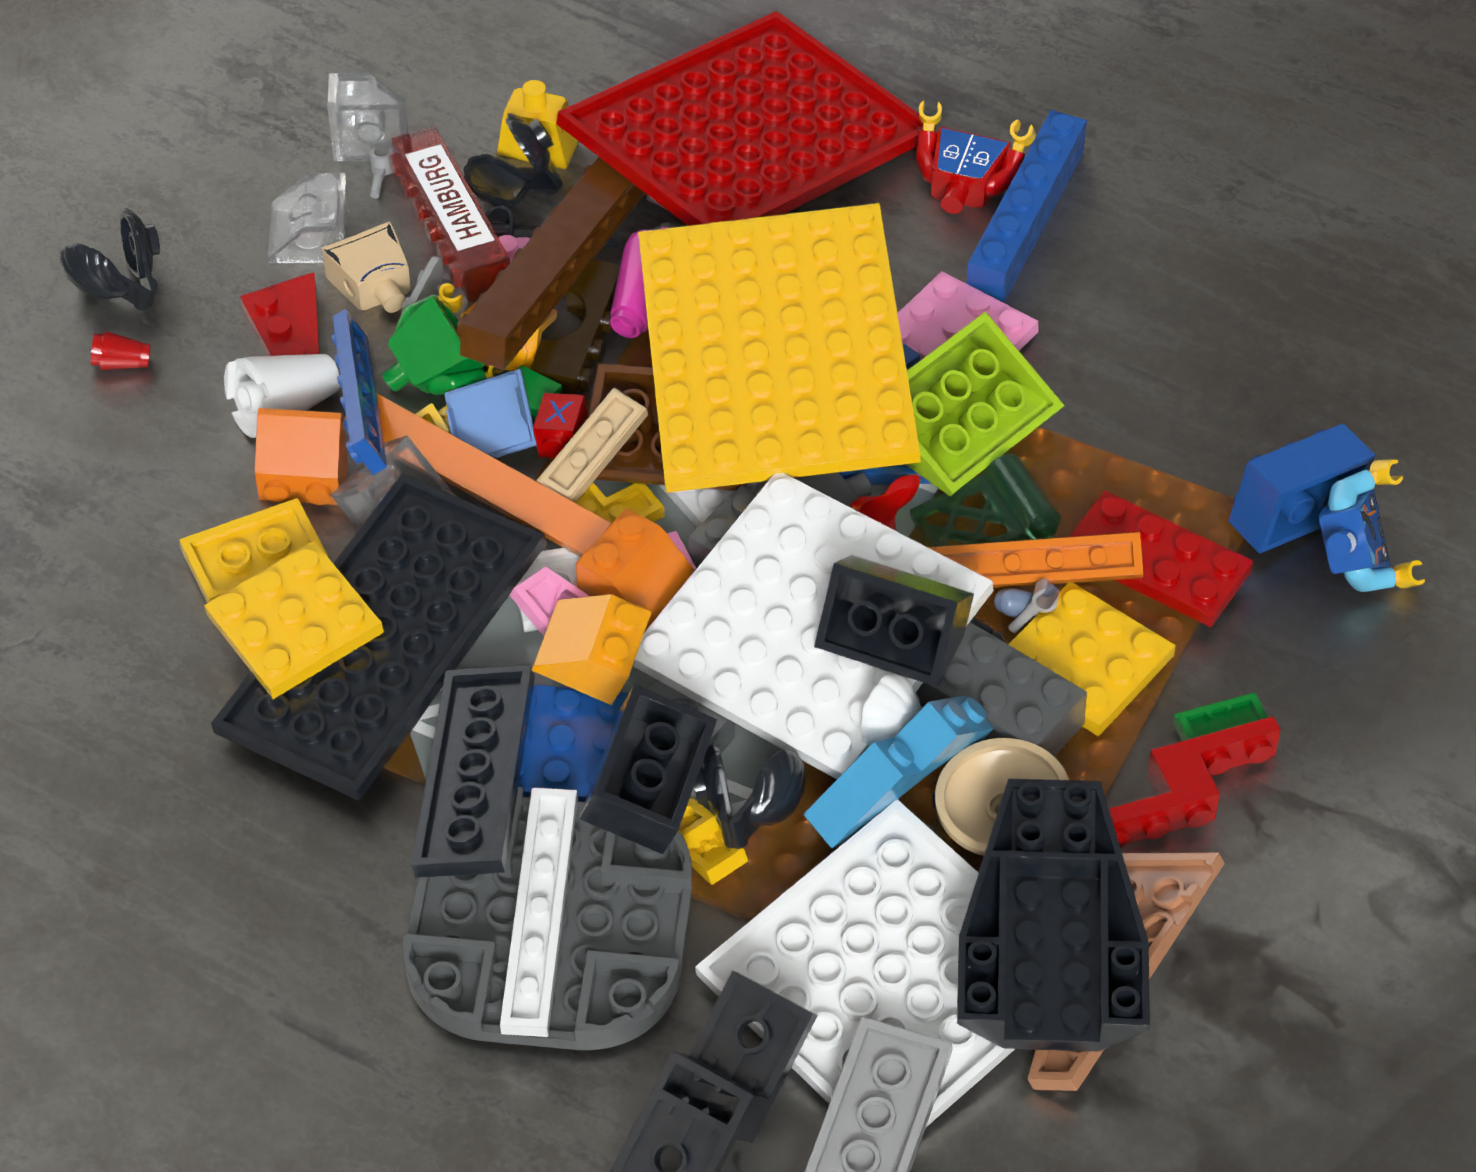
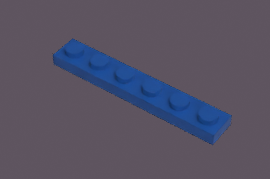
M344 309L333 316L335 333L331 336L338 352L334 355L341 374L337 376L338 383L343 390V397L340 398V402L347 417L343 420L350 439L346 446L353 460L357 464L364 463L369 471L375 475L387 468V460L367 335L347 309Z

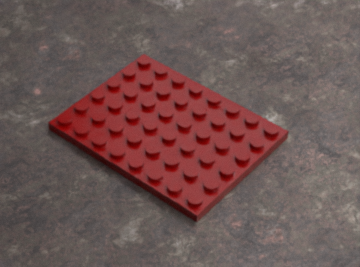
M778 11L558 111L556 121L559 127L687 226L783 215L917 147L919 130L923 131V123L919 118L918 112Z

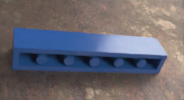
M1050 110L968 262L966 284L1005 303L1084 154L1087 120Z

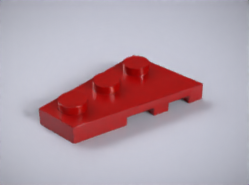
M314 272L240 296L241 307L267 356L320 354Z

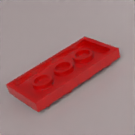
M1104 490L1069 536L1081 537L1140 532L1143 578L1118 579L1115 581L1209 627H1212L1250 575L1253 567V560Z

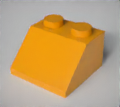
M612 594L558 600L531 670L612 705L629 678L651 611Z

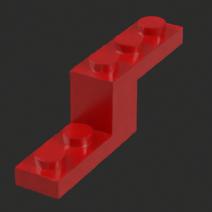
M1274 716L1152 749L1147 777L1156 796L1109 808L1120 848L1126 844L1147 838L1158 839L1168 832L1186 827H1201L1209 821L1215 820L1220 793L1210 774L1218 775L1229 768L1247 763H1261L1270 757L1276 756L1281 729Z

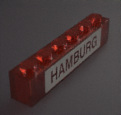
M436 126L391 138L394 154L389 155L388 158L394 177L400 176L401 187L406 199L412 198V205L417 220H424V228L429 242H436L438 257L441 258L442 266L449 265L448 271L454 288H461L468 302L477 300L482 292H487L494 284L499 271L505 270L510 264L508 254Z

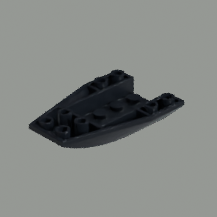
M1008 778L959 934L957 1024L1004 1049L1099 1052L1150 1029L1149 941L1101 781Z

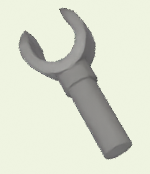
M375 147L370 150L371 172L374 177L370 197L374 199L379 198L384 177L391 174L394 170L392 149L388 150L389 153L386 156H377Z
M1041 579L1035 584L1032 601L1008 626L1014 634L1034 615L1036 616L1039 612H1051L1056 608L1060 590H1057L1050 597L1041 595L1047 588L1048 579Z

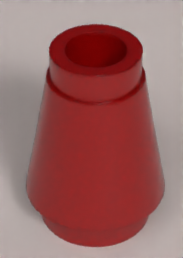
M104 331V334L94 333L90 365L100 366V371L148 368L151 344L108 331Z

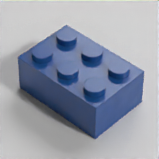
M1344 423L1327 430H1319L1313 436L1298 442L1287 443L1282 448L1263 456L1257 455L1248 461L1244 467V475L1238 493L1234 497V505L1228 522L1259 554L1321 528L1319 514L1329 501L1332 485L1360 471H1369L1376 455Z

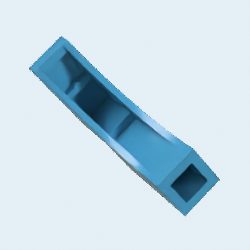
M966 695L928 702L894 738L873 742L803 815L831 848L840 847L936 768L966 747L982 741L994 729L986 719L987 713L976 700L970 697L967 698Z

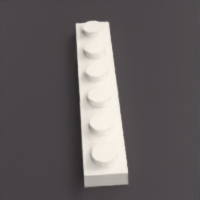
M532 788L500 1021L501 1034L548 1037L578 802L577 790Z

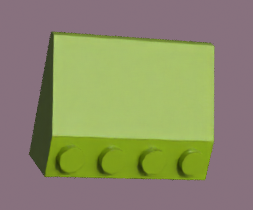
M986 311L907 370L921 462L905 465L947 495L952 496L1065 406Z

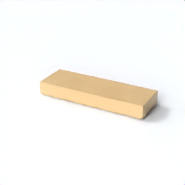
M613 388L541 474L537 482L576 503L648 416L647 409Z

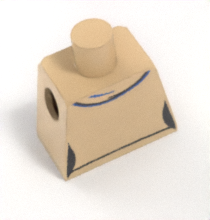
M390 222L322 248L326 278L359 310L365 311L381 304L387 312L394 313L403 307L406 299L404 295L408 294L411 290L409 267Z

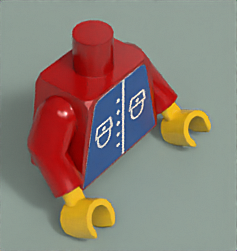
M925 100L922 101L919 106V118L923 123V131L919 130L916 162L923 179L932 184L931 195L935 199L941 200L940 204L943 210L950 214H958L962 211L964 205L982 208L986 206L991 197H996L1008 190L1026 154L1022 153L1024 147L1031 145L1035 140L1036 133L1032 124L1029 127L1028 133L1022 137L1017 136L1021 127L1020 120L1017 119L1011 124L1010 134L1014 143L1012 149H1010L1011 142L945 127H939L938 132H934L935 125L942 118L941 104L938 102L936 115L929 117L924 114Z

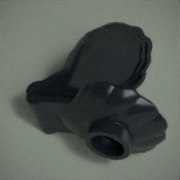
M507 113L506 123L533 167H517L498 156L481 154L480 156L470 157L463 168V179L468 189L481 201L488 202L493 206H514L516 203L523 201L528 193L554 195L563 186V182L551 161L548 148L553 146L554 142L546 128L538 118L529 123L524 118L513 113Z
M125 208V211L120 215V235L126 263L129 270L140 279L141 285L122 275L109 258L94 248L76 243L73 246H66L65 249L60 251V263L67 279L83 293L104 299L123 298L134 304V307L138 310H146L153 305L157 281L152 278L151 274L153 270V256L160 253L158 233L153 223L144 225L141 218L132 210Z
M712 742L705 753L703 766L700 767L694 787L698 804L708 802L711 811L719 819L724 845L728 848L741 849L748 844V839L760 826H773L776 823H781L796 810L805 793L806 771L802 760L795 751H788L785 748L779 750L764 764L750 799L729 820V815L733 813L719 745H714V742Z

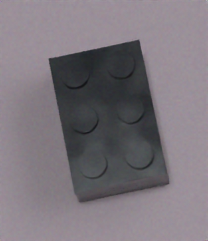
M634 684L619 710L579 819L664 854L679 830L717 719Z

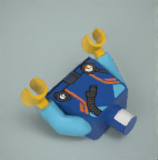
M1396 459L1375 460L1371 464L1369 471L1363 470L1337 481L1330 489L1329 501L1319 514V522L1332 574H1344L1346 581L1355 590L1360 592L1393 588L1395 584L1399 588L1404 589L1422 585L1425 582V579L1415 580L1412 576V567L1422 565V562L1419 560L1397 564L1393 569L1390 567L1391 563L1374 487L1375 484L1397 485L1402 481V475L1390 476L1389 473L1390 467L1399 462Z

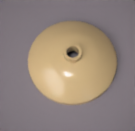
M995 738L972 744L957 753L946 764L939 776L935 790V803L940 823L956 843L973 853L984 856L1008 778L1069 780L1063 766L1052 754L1042 747L1020 739Z

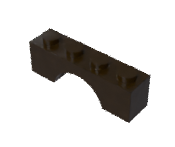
M590 259L578 279L566 293L567 311L578 317L582 324L575 331L564 337L541 341L530 369L561 384L562 394L583 395L584 391L589 392L592 388L595 374L593 367L595 362L601 363L606 350L605 337L607 333H614V329L610 324L611 307L620 264Z

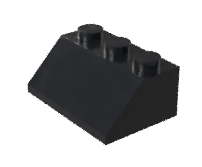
M850 555L833 564L814 647L938 687L963 639L974 593Z

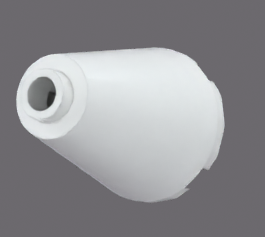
M327 354L239 357L226 365L224 374L225 394L227 400L231 398L235 400L238 411L231 413L242 432L250 438H255L259 408L307 411L338 392L340 385L337 376L341 374L336 361Z

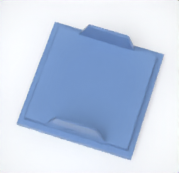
M521 369L444 393L451 435L495 459L537 446L533 431L534 424Z

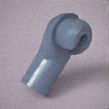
M1048 584L1046 590L1041 595L1050 597L1055 594L1057 588L1053 584ZM1014 588L1002 589L995 595L994 605L999 612L1017 618L1032 601L1034 592L1031 593Z

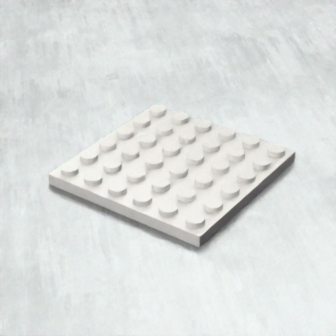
M777 473L770 478L646 630L633 667L777 747L785 748L788 751H795L801 760L838 779L867 749L868 744L863 743L861 736L863 737L861 723L863 707L870 697L872 689L879 684L878 682L882 677L896 674L814 647L833 564L850 555H854L974 593L967 625L993 592V581L784 473ZM906 677L916 692L923 682Z
M898 799L695 966L696 975L718 997L733 970L818 1015L791 1068L829 1104L861 1017L952 1043L953 1051L926 1127L1015 1050L1004 1049L957 1024L959 934L978 872ZM759 1022L748 1024L758 1036L764 1039V1029Z

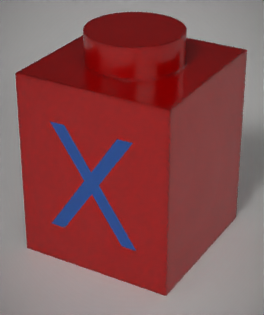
M544 393L533 426L539 457L556 458L589 418L584 395Z

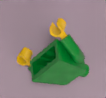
M445 283L441 285L439 296L432 294L407 305L403 309L394 334L388 340V346L398 361L382 373L384 381L394 392L397 393L411 382L414 387L427 394L444 395L446 392L495 377L493 374L505 371L489 366L488 371L484 372L481 368L486 364L460 356V338L457 336L459 321L454 314L461 310L463 296L458 295L455 298H450L454 294V286L452 284Z

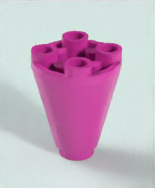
M640 230L631 234L623 249L611 307L610 324L614 331L626 338H636L640 333L648 329L638 232L650 230Z

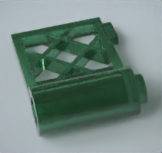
M1006 454L998 457L987 466L984 474L969 481L952 496L943 493L909 510L910 518L930 547L948 546L950 539L971 544L1022 541L1024 539H1049L1057 532L1061 520L1057 509L1020 458L1015 454ZM979 491L986 498L984 509L962 506L965 498ZM936 512L951 514L947 527L930 525L925 518ZM958 516L979 520L975 533L954 529ZM987 521L1004 524L1008 529V532L998 537L983 535Z

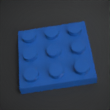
M534 685L518 787L524 788V797L531 798L532 788L577 790L578 802H585L617 715L629 692H620L613 704L609 705L573 688Z

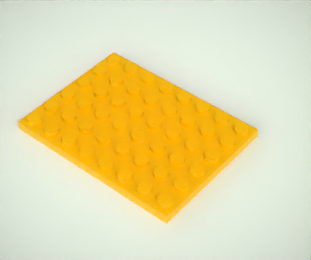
M879 203L638 232L666 493L769 481L777 473H784L795 478L921 462Z

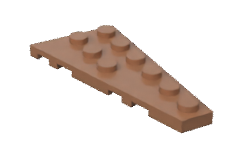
M1219 852L1122 853L1149 941V980L1225 864ZM1036 1050L1028 1081L1033 1090L1078 1091L1103 1050L1099 1052Z

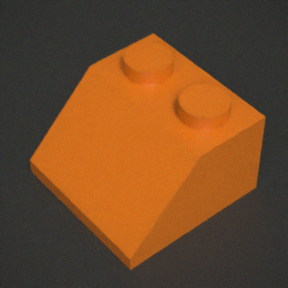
M259 408L257 413L255 478L259 500L279 503L298 498L300 503L341 505L349 469L342 413Z
M627 508L576 562L577 588L588 594L589 597L612 594L651 611L645 632L695 572V569L661 526Z

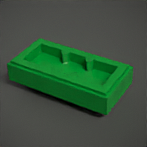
M1252 692L1175 713L1173 724L1181 740L1184 741L1265 719L1268 716L1256 693Z

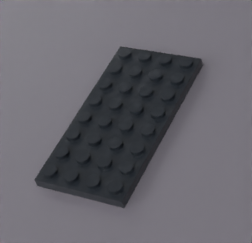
M401 474L333 563L382 622L384 633L275 699H272L250 671L211 722L213 732L360 801L443 687L446 670H455L506 601L513 588L516 587L546 546L545 535Z

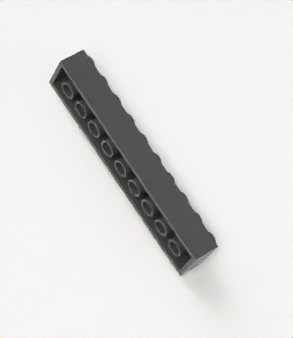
M741 486L688 536L689 555L696 568L699 567L757 494ZM971 622L966 626L963 639L940 686L935 687L922 683L916 691L921 707H924L930 701L966 695L967 698L970 697L976 700L987 713L986 719L994 728L982 741L995 738L1020 739L1042 747L1053 756L1065 746L1085 723L1087 692Z

